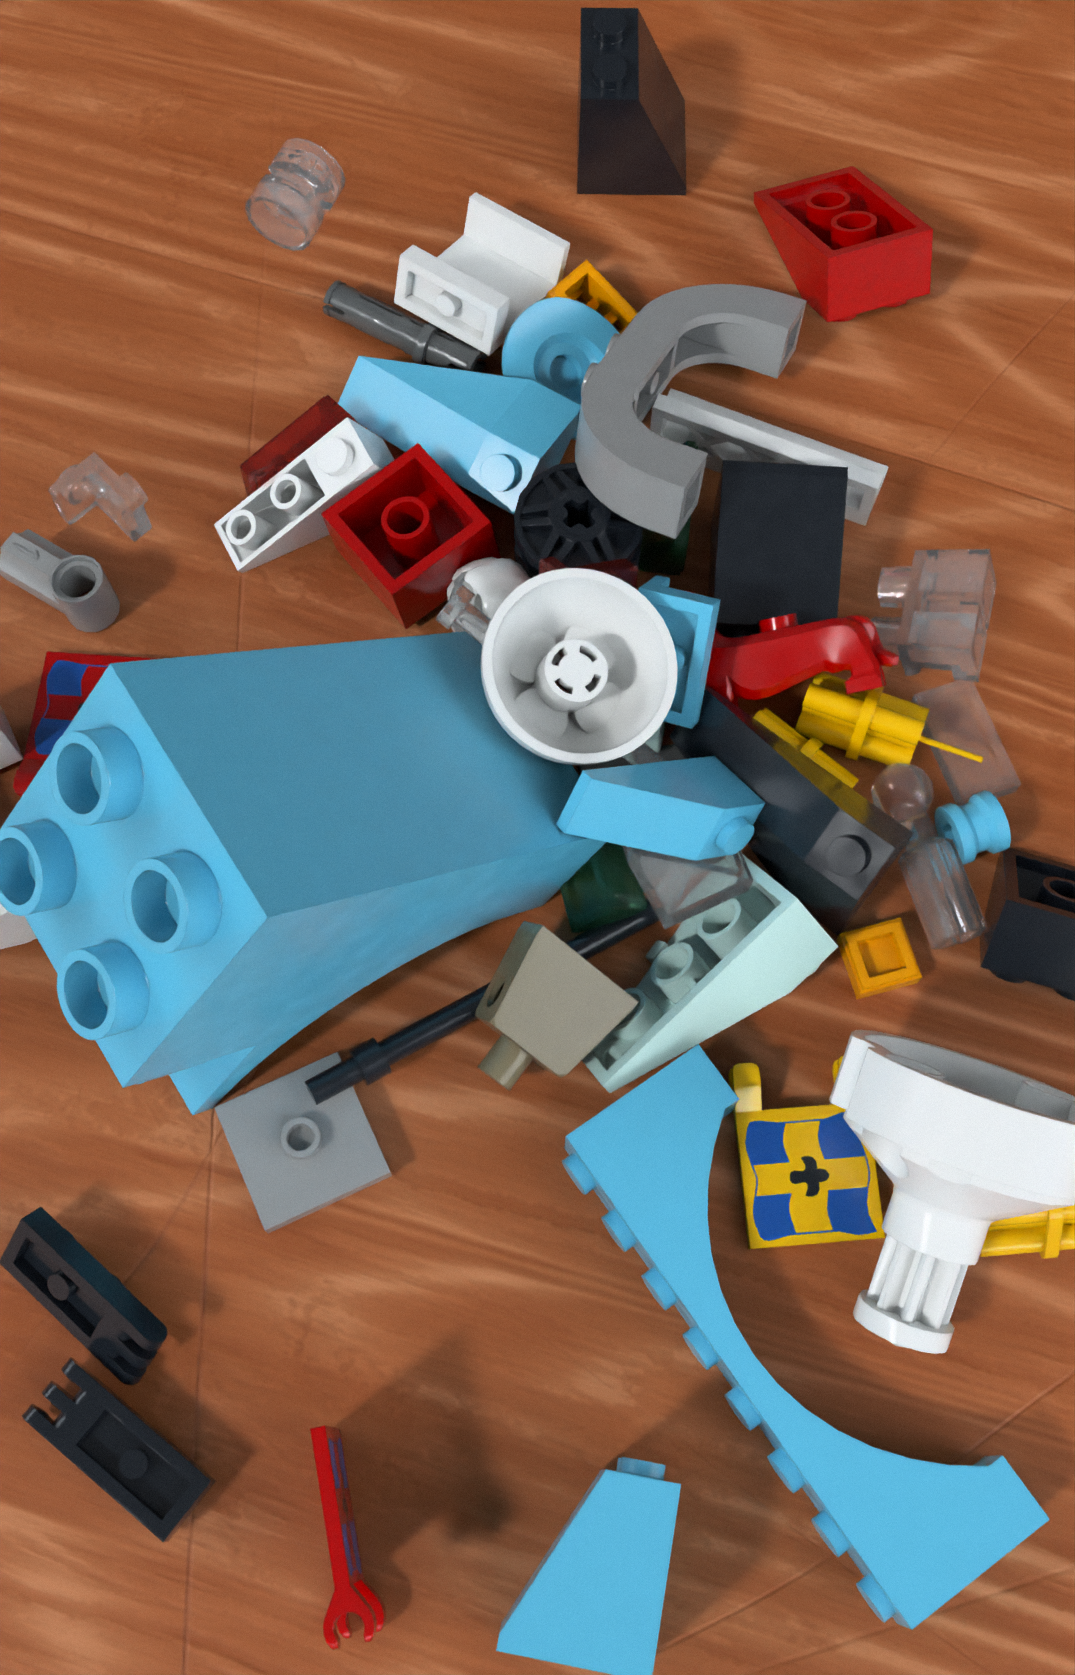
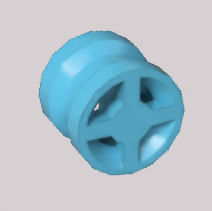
M984 790L973 794L969 798L968 803L958 806L948 803L939 806L935 810V827L941 845L948 858L959 867L973 862L980 852L988 851L996 854L1010 847L1011 832L1007 817L1001 804L990 791Z

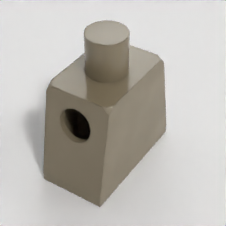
M523 921L476 1009L475 1016L500 1035L499 1039L478 1065V1068L508 1091L512 1089L532 1061L544 1070L562 1078L580 1063L635 1008L638 1001L545 926Z

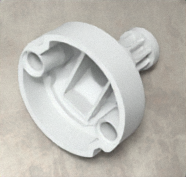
M855 1030L851 1032L829 1100L830 1103L846 1109L843 1116L844 1120L893 1182L894 1187L882 1224V1229L887 1235L869 1289L862 1290L859 1293L852 1314L855 1320L866 1329L888 1340L895 1346L932 1354L945 1353L955 1329L950 1322V1318L968 1265H975L978 1262L991 1223L1073 1206L1075 1204V1096L1009 1069L943 1047L883 1032Z

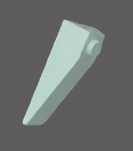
M740 851L737 854L729 855L690 892L678 909L685 917L668 943L659 940L654 943L645 956L652 964L636 988L624 990L636 999L638 1004L582 1060L609 1093L791 993L806 977L813 974L820 964L839 947L798 898Z

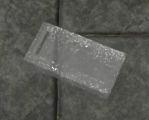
M971 676L914 694L911 700L912 703L930 708L923 728L925 737L984 757L982 763L929 745L956 805L961 806L968 803L969 798L973 794L984 790L990 791L996 798L1017 791L1021 782Z

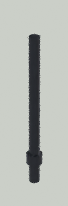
M647 898L565 943L584 959L588 960L655 924L660 920L659 913L652 901ZM490 983L379 1042L372 1037L350 1049L351 1057L304 1081L315 1104L318 1105L361 1081H364L367 1086L392 1073L391 1065L478 1019L475 1016L476 1009Z

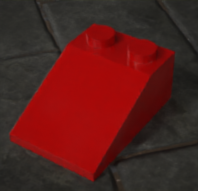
M854 166L754 192V204L802 299L806 300V303L827 323L831 321H849L859 313L880 307H898L905 304L909 299L930 294L933 228Z

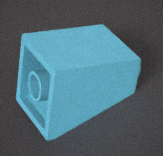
M622 1457L618 1458L616 1471L607 1469L599 1471L502 1620L496 1651L612 1675H653L681 1484L664 1481L666 1465Z

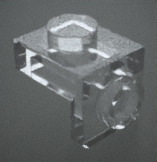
M95 452L81 463L72 465L64 470L58 480L49 487L48 491L60 516L69 525L75 523L97 505L134 542L152 529L144 508V504L149 500L142 487L126 472L119 477Z

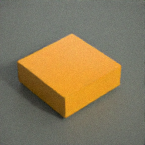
M901 917L840 933L836 939L857 1000L917 984L922 978Z

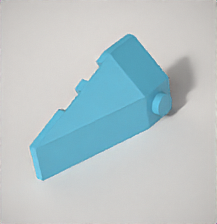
M358 356L335 409L404 452L419 443L455 483L514 515L519 495L536 475L560 463L578 426L581 404L535 380Z

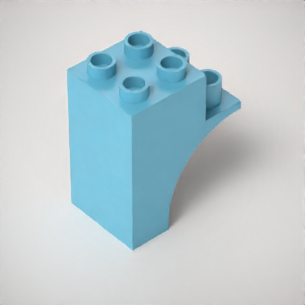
M478 630L109 664L64 734L56 741L52 752L0 828V903L10 913L17 916H25L57 972V994L61 1010L67 1022L81 1037L88 1040H96L122 1088L169 1075L192 1115L214 1108L253 1068L327 1011L392 970L451 939L496 920L543 906L606 843L563 833L556 826L580 776L572 765L553 762L528 751L511 738L497 721L489 707L483 689L481 651L484 639Z

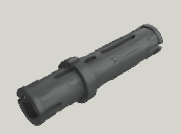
M340 280L335 281L327 290L323 301L326 303L323 306L325 315L343 321L388 345L404 351L412 356L414 363L483 372L486 365L483 361L487 358V354L446 333L430 322L427 324L417 320L403 311L357 291V289Z

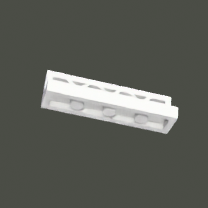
M672 388L667 396L659 393L652 407L651 431L671 441L707 452L705 468L721 473L723 460L848 467L845 519L866 526L887 474L888 466Z

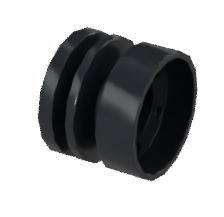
M576 462L558 464L536 475L520 493L515 509L514 561L522 566L530 578L552 570L583 568L615 576L635 588L639 572L640 548L644 527L621 517L600 502L583 482Z

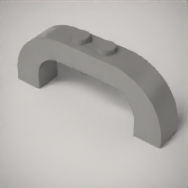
M707 284L671 291L645 305L622 334L615 333L612 336L605 356L599 364L594 362L590 364L582 382V398L575 444V462L583 482L592 494L610 510L630 522L676 539L698 504L708 453L666 439L647 428L642 423V420L654 405L659 393L661 394L671 379L678 372L694 365L706 363L731 364L778 378L795 352L807 301L754 286Z

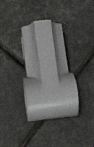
M29 529L22 533L13 532L0 547V575L64 613L76 629L84 632H98L107 628L115 621L119 614L120 602L101 565L94 558L86 555H72ZM90 591L87 595L79 597L83 593Z

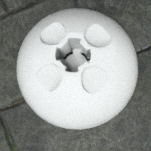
M564 568L545 572L527 580L515 588L499 605L488 625L481 651L482 684L489 707L495 718L518 744L533 754L553 762L568 765H595L612 761L634 751L644 744L661 726L671 708L676 692L678 672L676 651L663 618L651 602L637 589L623 580L604 572L583 568ZM558 681L562 687L570 690V694L561 690L555 682Z

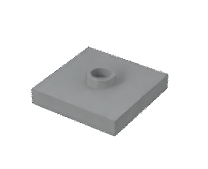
M338 1052L214 1107L261 1223L267 1233H271L392 1176L353 1086L318 1105L315 1104L307 1090L304 1081L342 1062Z

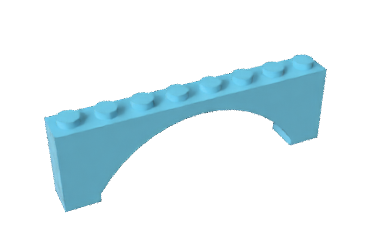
M697 1044L566 1135L564 1148L569 1156L562 1160V1164L572 1181L584 1195L594 1190L609 1212L602 1216L601 1219L617 1245L624 1252L634 1247L649 1268L641 1277L659 1305L665 1311L674 1305L684 1318L690 1329L682 1335L697 1360L706 1370L716 1364L732 1389L724 1394L736 1416L749 1431L759 1426L775 1448V1451L769 1454L767 1458L777 1475L793 1494L800 1488H803L819 1513L811 1521L823 1541L837 1557H840L847 1551L864 1577L856 1583V1586L873 1612L883 1623L893 1617L897 1624L912 1630L1050 1519L1003 1455L984 1456L973 1466L946 1465L911 1459L872 1447L838 1431L805 1409L774 1380L755 1357L736 1326L721 1291L711 1253L708 1226V1184L714 1145L722 1119L733 1111L739 1098L700 1045Z

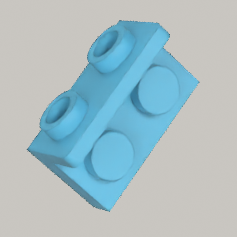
M656 575L640 586L638 591L651 602L663 618L676 651L678 666L676 692L671 708L663 722L692 729L699 722L721 599L670 588V578Z

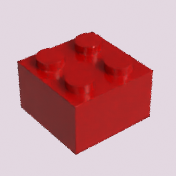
M419 443L321 513L337 551L405 629L411 627L448 599L447 588L453 581L452 577L457 569L474 560L487 557L501 558L490 520Z

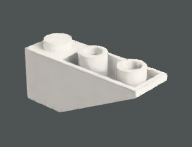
M347 417L217 521L214 526L237 571L241 573L247 572L330 535L321 513L394 461L384 440Z

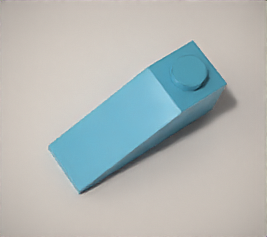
M715 756L582 771L556 826L563 833L698 861L733 855L742 850L754 834L753 824L764 807L765 802Z

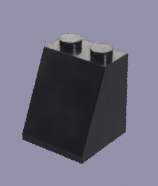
M581 8L577 103V194L686 195L685 100L639 9Z
M723 460L711 520L708 597L721 599L716 629L721 634L734 638L761 633L760 620L794 613L797 615L798 625L838 617L848 467Z

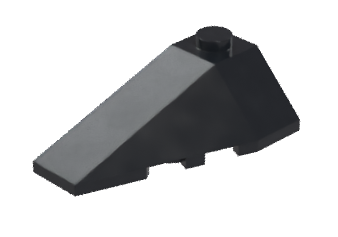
M707 684L705 685L699 722L692 729L676 725L669 736L685 759L715 756L765 802L764 807L753 824L754 834L748 842L749 847L771 877L798 898L817 921L837 936L844 932L914 834Z

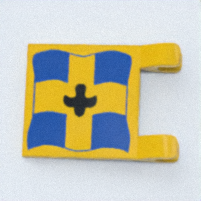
M843 1056L833 1062L832 1075L834 1083ZM754 1063L734 1065L728 1073V1084L739 1098L733 1113L748 1249L885 1238V1233L882 1229L883 1217L876 1162L844 1120L843 1116L846 1109L831 1104L762 1110L759 1067Z

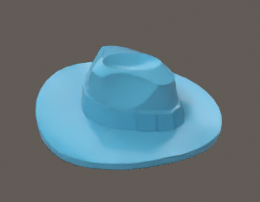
M552 297L537 301L516 318L507 333L502 350L503 376L535 380L581 404V387L588 367L593 362L599 364L605 356L612 336L615 333H620L600 313L579 301L562 297ZM578 426L571 438L573 440H576Z

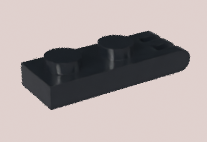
M42 1207L23 1217L0 1259V1264L119 1381L126 1385L139 1383L147 1367L156 1356L157 1350L167 1338L168 1331L166 1326Z
M70 1357L61 1370L71 1382L77 1384L81 1389L73 1397L56 1382L50 1381L41 1393L61 1413L53 1420L45 1410L31 1404L22 1415L23 1419L162 1542H168L216 1480L82 1364Z

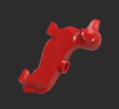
M794 613L760 620L761 633L734 638L725 636L715 629L706 684L739 707L738 698L747 700L767 698L824 671L835 674L850 670L851 677L845 681L846 692L850 694L887 685L882 666L891 668L898 665L899 656L883 648L875 624L866 616L857 614L798 625L797 615Z

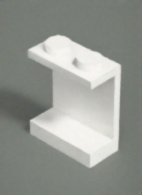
M475 192L469 197L464 235L442 254L435 257L421 248L411 245L400 255L394 303L490 356L504 343L507 333L516 318L529 306L545 299L548 291L563 280L570 242Z

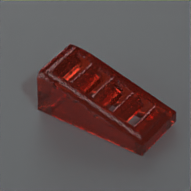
M329 395L321 398L240 465L247 497L345 418L348 417L356 423L358 422Z

